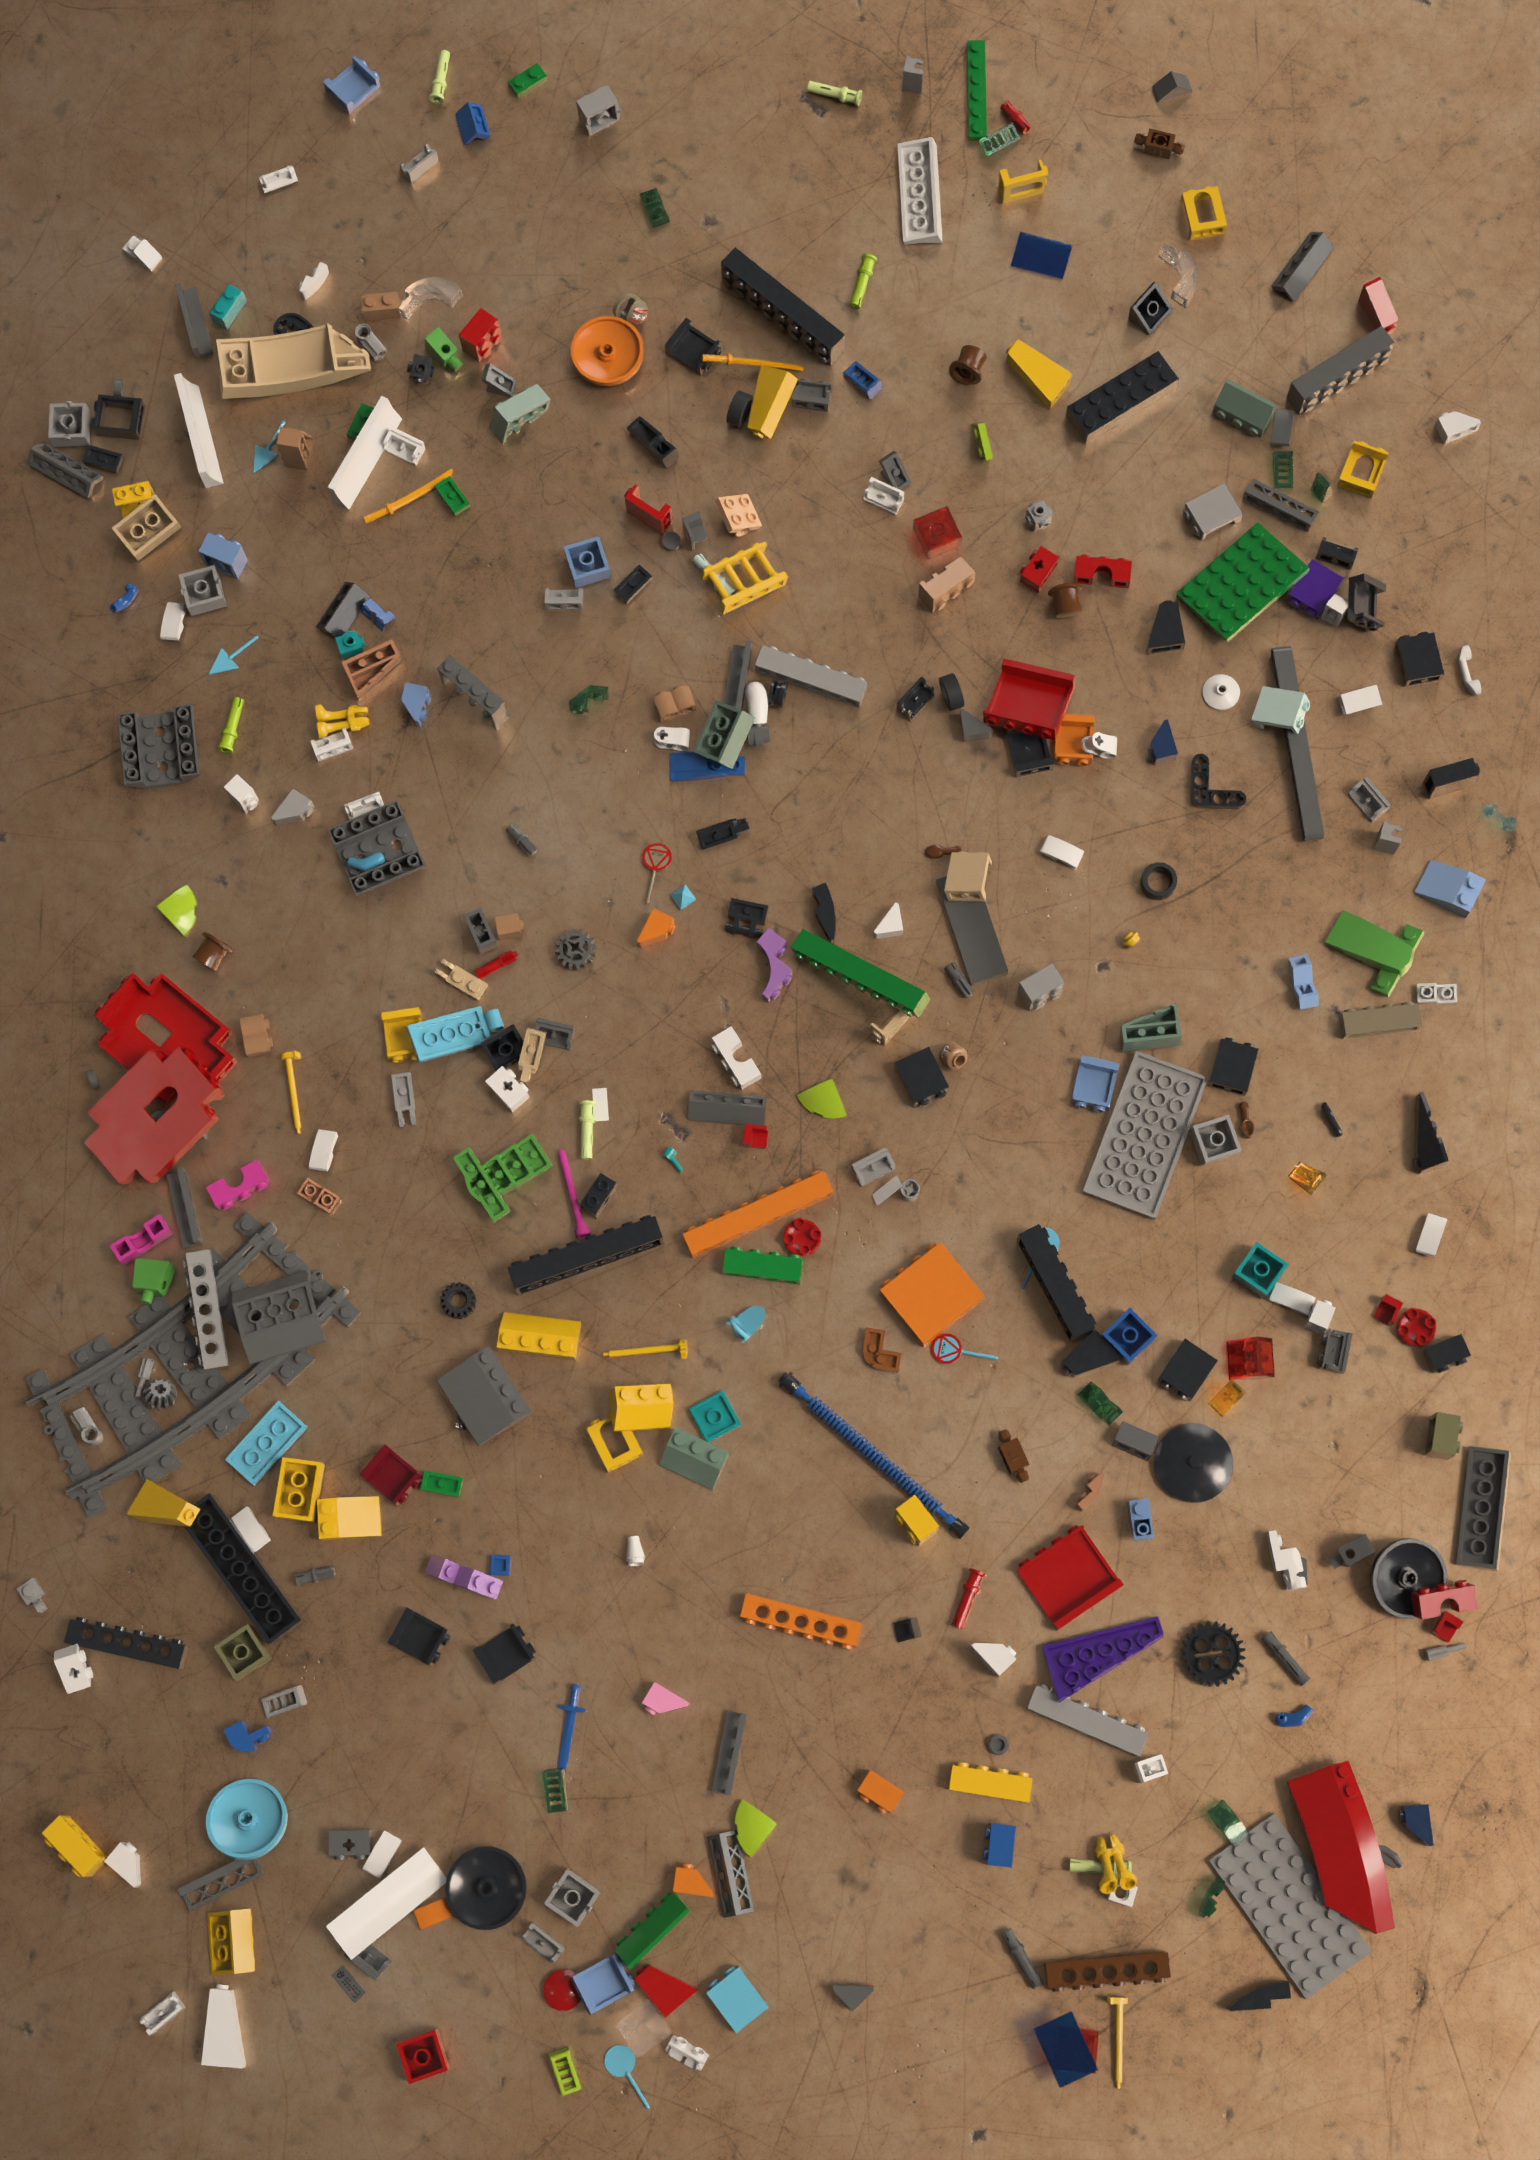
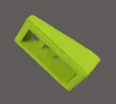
M569 2047L549 2053L562 2096L581 2090L582 2088ZM567 2057L566 2059L560 2060L558 2062L555 2061L557 2059ZM567 2064H569V2066H570V2067H567V2068L558 2070V2067H561V2066H564V2065H567ZM572 2072L571 2076L561 2079L562 2075ZM573 2080L575 2081V2083L566 2087L563 2086L564 2083Z

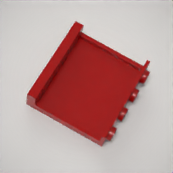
M1004 658L1001 664L1002 672L988 708L983 710V722L990 726H999L1007 730H1016L1028 735L1033 734L1044 739L1056 740L1076 686L1075 675Z
M1077 1525L1073 1526L1067 1531L1069 1535L1063 1539L1061 1536L1057 1537L1051 1542V1547L1045 1549V1547L1034 1553L1036 1555L1035 1558L1030 1561L1026 1558L1018 1564L1020 1568L1017 1569V1573L1057 1631L1124 1585L1121 1579L1117 1578L1084 1530L1083 1525L1080 1527Z

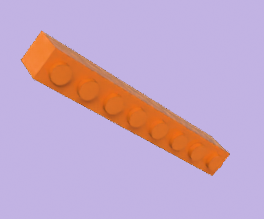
M815 1171L809 1174L807 1179L802 1180L800 1178L791 1182V1186L784 1188V1186L779 1187L769 1196L766 1194L761 1195L751 1204L749 1202L743 1203L738 1206L739 1209L733 1212L731 1210L725 1211L720 1214L721 1217L715 1220L710 1218L697 1228L696 1226L687 1228L683 1238L692 1258L833 1196L834 1191L825 1172Z

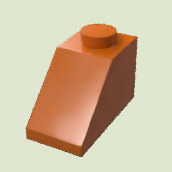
M653 908L637 939V946L642 948L666 940L668 935H672L676 928L674 918Z
M681 1863V1867H676L673 1892L714 1897V1892L699 1871L693 1869V1865Z

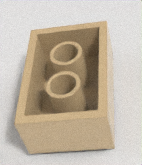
M156 494L152 496V499L146 500L112 527L113 531L138 561L181 528L180 524Z

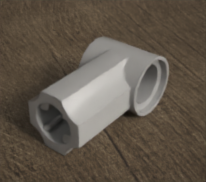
M367 324L358 325L355 329L358 343L366 349L374 360H380L384 357L387 349L373 334L370 326ZM362 333H368L366 337H360Z
M82 1407L72 1412L70 1418L80 1432L83 1441L91 1446L100 1445L103 1441V1433L98 1429L86 1408ZM96 1432L95 1438L89 1440L90 1433Z

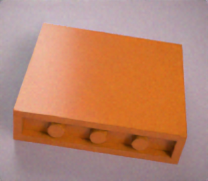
M941 1242L937 1245L935 1243L930 1245L926 1249V1254L922 1257L920 1255L916 1256L911 1261V1266L907 1269L905 1267L901 1268L896 1273L897 1277L892 1281L890 1279L886 1280L880 1286L882 1288L880 1289V1294L886 1298L913 1331L923 1347L985 1298V1295Z

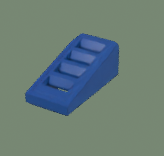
M857 361L843 372V375L869 399H872L883 388L881 380Z

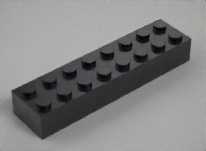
M736 247L721 261L723 283L728 287L734 288L740 297H745L749 300V303L754 308H759L766 318L774 320L781 330L789 332L795 341H800L804 344V347L809 352H814L821 362L831 366L844 353L845 334Z
M646 1215L641 1217L640 1221L636 1223L632 1221L626 1222L621 1225V1228L616 1230L609 1228L604 1230L601 1235L596 1236V1234L585 1237L584 1241L569 1242L566 1244L567 1247L561 1249L555 1247L548 1250L547 1254L532 1255L529 1257L530 1260L512 1262L511 1266L507 1267L516 1293L519 1296L664 1245L665 1243L656 1217Z
M209 1493L194 1504L200 1511L191 1526L184 1527L268 1645L273 1646L305 1621L257 1554L248 1545L216 1497Z

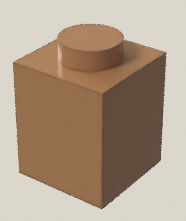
M517 913L495 917L499 940L522 936L521 930H524L523 919H519Z

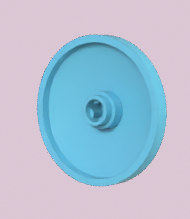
M257 1779L235 1781L220 1790L211 1801L206 1815L207 1833L215 1848L223 1855L236 1860L255 1859L271 1851L283 1837L288 1819L287 1808L279 1792L270 1784Z

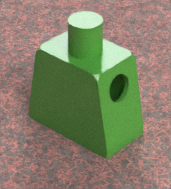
M439 327L425 338V350L444 369L450 365L457 371L463 365L458 359L457 347Z
M136 1258L132 1286L141 1295L140 1303L151 1305L153 1296L164 1297L177 1270L170 1261Z

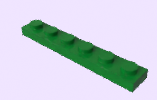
M967 40L969 141H987L985 40Z

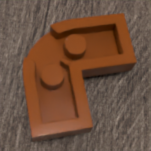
M866 1327L863 1343L865 1361L874 1369L898 1373L902 1353L882 1350L885 1330Z

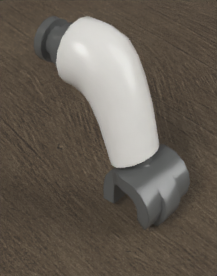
M751 682L745 688L748 714L754 716L755 719L748 733L749 745L760 747L770 742L769 725H762V723H767L768 698L767 692L761 683Z

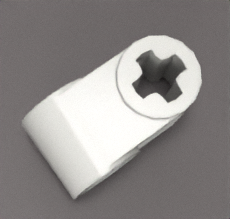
M659 727L655 730L654 744L656 747L677 751L689 749V729Z
M1097 732L1091 737H1084L1081 741V747L1086 753L1105 759H1112L1116 757L1117 737Z

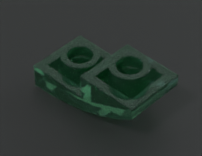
M657 188L640 193V198L652 227L655 228L669 223V216L663 206Z
M1223 1799L1207 1811L1216 1827L1221 1829L1233 1847H1236L1250 1835Z
M1216 1876L1204 1894L1199 1910V1916L1202 1918L1205 1916L1209 1918L1217 1909L1215 1907L1217 1902L1212 1896L1215 1895L1217 1897L1224 1889L1222 1885L1225 1881L1220 1876Z

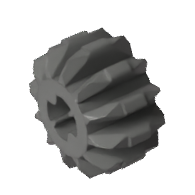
M163 1378L160 1381L153 1379L152 1383L147 1382L146 1388L143 1391L145 1404H149L150 1409L157 1407L158 1412L161 1408L167 1410L168 1406L174 1405L177 1398L175 1384H171L170 1379L164 1381Z

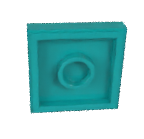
M723 1390L689 1408L702 1436L708 1443L741 1426Z

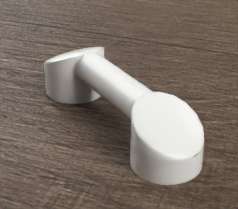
M1465 645L1460 648L1458 663L1466 689L1472 695L1481 694V684L1478 679L1471 680L1466 660H1471V649L1469 645Z

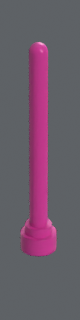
M560 1149L558 1157L576 1222L575 1237L576 1239L585 1238L591 1235L590 1229L583 1222L565 1150Z

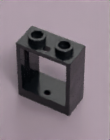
M98 394V400L94 403L95 418L91 420V428L95 431L96 435L140 440L145 411L142 398ZM106 407L132 409L129 429L103 427Z

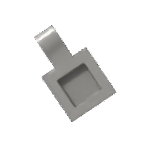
M31 1578L17 1588L26 1605L30 1606L33 1604L37 1612L41 1614L48 1610L41 1599L45 1593L35 1578Z

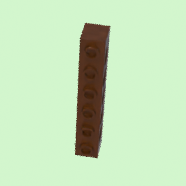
M1168 1952L1044 1962L1047 1988H1052V1992L1064 1991V1987L1072 1986V1990L1085 1989L1084 1985H1093V1988H1104L1105 1983H1113V1986H1125L1127 1981H1133L1134 1985L1146 1984V1980L1154 1979V1983L1166 1982V1978H1171ZM1150 1962L1153 1964L1154 1970L1151 1974L1144 1973L1143 1966L1145 1963ZM1127 1964L1133 1967V1973L1130 1976L1123 1974V1967ZM1106 1966H1110L1113 1969V1975L1110 1978H1105L1102 1974V1970ZM1085 1968H1090L1093 1972V1976L1089 1980H1085L1082 1977V1971ZM1064 1970L1072 1972V1979L1068 1982L1062 1980L1061 1974Z

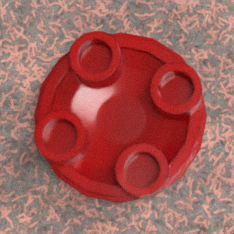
M797 1218L786 1227L783 1233V1242L792 1254L808 1256L819 1248L821 1231L814 1222Z
M1410 1308L1399 1318L1397 1330L1405 1343L1419 1347L1432 1341L1437 1330V1323L1435 1318L1427 1311Z
M568 1969L557 1970L551 1973L545 1980L543 1996L551 2008L558 2011H568L575 2008L581 2001L570 1979L576 1975L574 1972Z

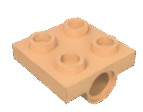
M748 494L719 497L715 501L729 533H735V536L740 537L747 534L750 530H757L762 526Z

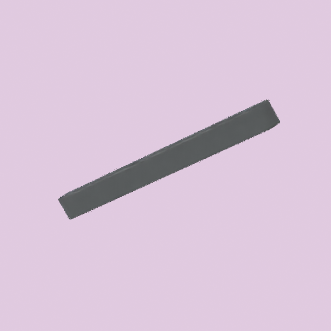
M1291 646L1271 648L1276 688L1299 692ZM1304 721V725L1300 728L1298 734L1287 728H1284L1301 833L1305 842L1323 839L1324 831Z

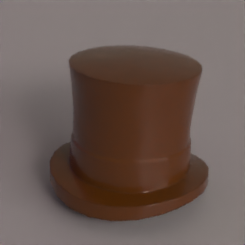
M973 345L963 346L958 360L950 364L949 374L952 379L964 385L980 383L982 380L980 370L987 359L985 352Z
M1062 583L1048 591V596L1053 597L1056 618H1069L1083 613L1079 599V591L1083 590L1081 585Z
M202 932L201 935L204 936V939L192 957L204 966L217 971L227 952L232 953L233 948L216 939L211 934Z

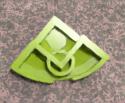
M188 885L175 891L157 906L184 937L189 933L196 920L194 911L197 903Z
M833 1079L820 1083L797 1095L801 1104L812 1114L815 1112L823 1115L825 1119L847 1117Z
M742 1799L735 1812L734 1824H737V1842L744 1853L751 1857L777 1823Z

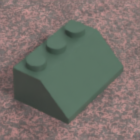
M1227 379L1212 413L1220 419L1231 422L1237 428L1245 429L1250 435L1261 438L1272 419L1276 404Z
M716 700L693 752L733 769L755 717Z
M675 1427L659 1465L713 1490L729 1457V1452Z

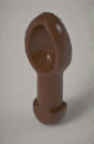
M931 845L925 849V855L937 859L943 855H951L952 852H961L962 849L959 846L942 847L940 845Z
M1241 1102L1239 1105L1242 1117L1240 1131L1245 1138L1249 1139L1253 1136L1255 1127L1249 1118L1248 1103Z

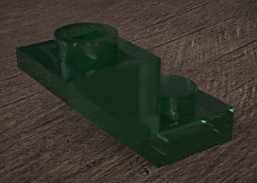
M589 685L569 701L570 711L576 714L589 713L590 699L598 702L609 700V688L606 686Z
M1092 1381L1077 1394L1108 1425L1123 1413L1121 1408L1109 1400L1103 1390Z

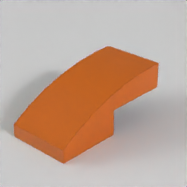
M446 1898L413 1911L419 1930L455 1916L450 1910Z

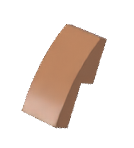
M308 1177L297 1192L299 1196L329 1214L340 1199L339 1196Z
M1103 1472L1099 1475L1094 1473L1087 1480L1089 1484L1086 1488L1091 1493L1085 1492L1077 1499L1079 1503L1076 1506L1080 1511H1083L1099 1491L1105 1476Z

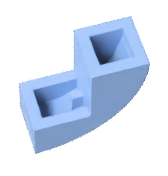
M1307 954L1289 957L1288 964L1292 987L1300 1010L1319 1006L1318 992L1313 984L1312 964Z

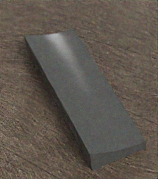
M947 876L936 879L970 985L973 986L1006 976L1008 968L986 903L981 901H948L944 891Z
M1469 1446L1457 1565L1499 1571L1511 1452L1508 1450Z

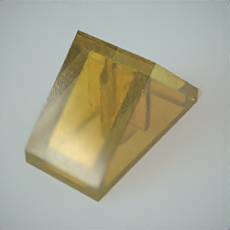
M1299 1162L1288 1175L1292 1181L1310 1195L1314 1193L1327 1176L1326 1173L1302 1162Z
M1231 1379L1208 1404L1223 1417L1246 1392Z

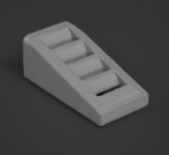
M301 1685L261 1699L266 1718L307 1704ZM287 1694H288V1697H289V1700H290V1704H291L290 1706L288 1705V1702H287V1698H286V1695H287ZM278 1697H280V1700H281V1703H282V1706H283L282 1709H281V1707H280V1704H279V1701H278ZM270 1700H273L274 1707L276 1710L274 1712L272 1710Z

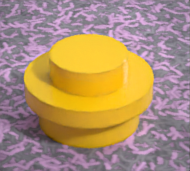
M1130 931L1123 938V945L1129 949L1140 940L1138 932L1132 933Z

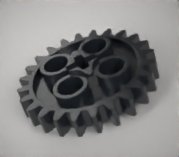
M1207 1621L1205 1628L1200 1623L1198 1624L1199 1630L1194 1627L1191 1628L1193 1635L1187 1633L1186 1636L1189 1640L1182 1641L1186 1648L1180 1649L1181 1652L1185 1653V1656L1180 1657V1659L1187 1662L1182 1667H1189L1187 1675L1195 1674L1193 1681L1200 1678V1685L1207 1681L1208 1687H1211L1212 1682H1215L1216 1687H1219L1220 1681L1226 1685L1227 1678L1232 1681L1234 1680L1233 1673L1240 1674L1237 1667H1244L1240 1660H1244L1246 1657L1240 1655V1653L1245 1651V1648L1239 1647L1243 1640H1236L1239 1634L1232 1635V1627L1225 1630V1623L1218 1627L1217 1621L1214 1622L1213 1626ZM1218 1637L1225 1639L1226 1646L1224 1648L1217 1646L1216 1640ZM1198 1640H1203L1206 1643L1204 1651L1198 1650L1196 1646ZM1211 1649L1214 1652L1230 1650V1654L1217 1655L1214 1659L1212 1656L1195 1657L1196 1654L1209 1653ZM1225 1657L1229 1660L1228 1668L1220 1666V1658ZM1201 1660L1208 1661L1210 1666L1207 1671L1201 1670L1199 1666Z

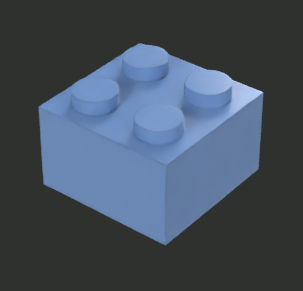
M208 532L198 551L205 566L215 565L217 571L239 579L248 561L239 542L235 540L228 541L218 533L211 534Z
M599 536L564 546L565 556L576 588L611 578L610 569Z

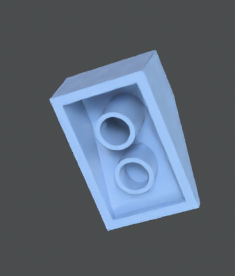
M1430 860L1414 893L1466 918L1486 879L1470 871Z

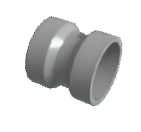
M912 1179L905 1180L900 1188L902 1199L908 1202L916 1200L919 1196V1184Z

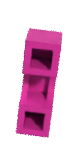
M258 1159L240 1168L244 1176L240 1186L230 1187L225 1179L221 1178L206 1187L215 1206L219 1210H227L233 1206L234 1202L246 1200L251 1196V1193L255 1191L260 1192L268 1187L267 1185L271 1182Z
M160 1214L144 1223V1228L132 1236L125 1235L110 1245L120 1263L125 1266L174 1234Z

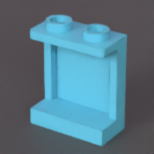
M733 1966L724 1973L726 1977L719 1982L716 1979L707 1986L710 1989L707 1995L735 2033H737L769 2008V2006L742 1972V1969L740 1967L735 1969Z

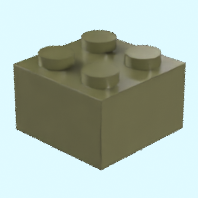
M1436 1412L1430 1417L1425 1456L1449 1460L1456 1453H1459L1460 1441H1458V1434H1461L1463 1429V1422H1460L1461 1416Z
M249 1624L214 1646L236 1681L242 1680L272 1660L271 1655L253 1626Z

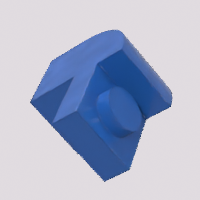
M239 1721L224 1729V1733L231 1746L242 1752L258 1751L255 1743L261 1744L269 1740V1735L273 1734L270 1726H265L250 1733L245 1721Z

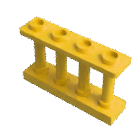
M766 542L755 543L750 549L740 550L730 558L725 557L713 566L710 564L703 569L700 579L705 581L710 578L722 597L719 607L722 615L785 586L788 579L786 572L775 573L763 554L767 547ZM757 556L769 578L764 581L760 580L748 560ZM741 564L753 582V586L749 588L744 587L732 568ZM726 571L738 590L732 596L727 593L717 577L718 574Z

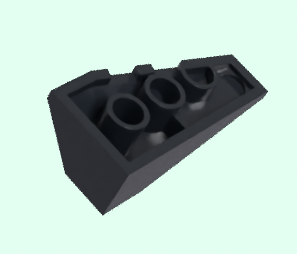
M1419 1092L1416 1096L1413 1165L1415 1170L1418 1169L1419 1174L1442 1169L1449 1161L1442 1138H1437L1436 1136L1437 1125L1429 1118L1431 1117V1110L1424 1092Z

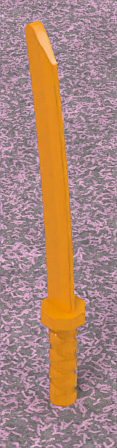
M730 353L727 356L702 354V362H725L729 366L732 363L803 371V367L796 364L732 357Z
M453 469L448 470L409 495L391 504L387 503L385 504L386 507L364 516L365 523L367 524L386 514H394L393 511L433 490L436 484L452 475Z

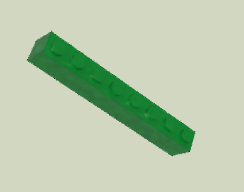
M805 929L801 930L791 945V949L795 953L794 956L798 960H806L812 967L824 969V972L829 976L834 977L835 975L843 983L855 985V988L860 992L864 993L866 991L874 999L886 1001L885 1003L889 1007L901 1009V1012L908 1017L913 1015L919 1018L931 1000L926 991Z

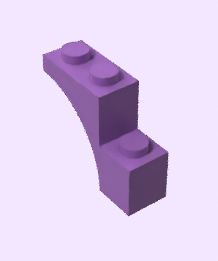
M770 928L757 941V947L766 956L771 969L768 985L762 993V998L768 1003L771 999L775 1000L781 992V987L783 985L787 986L793 978L792 969L777 958H781L787 951V941Z
M435 1555L431 1556L425 1571L427 1575L495 1600L503 1583L502 1580Z

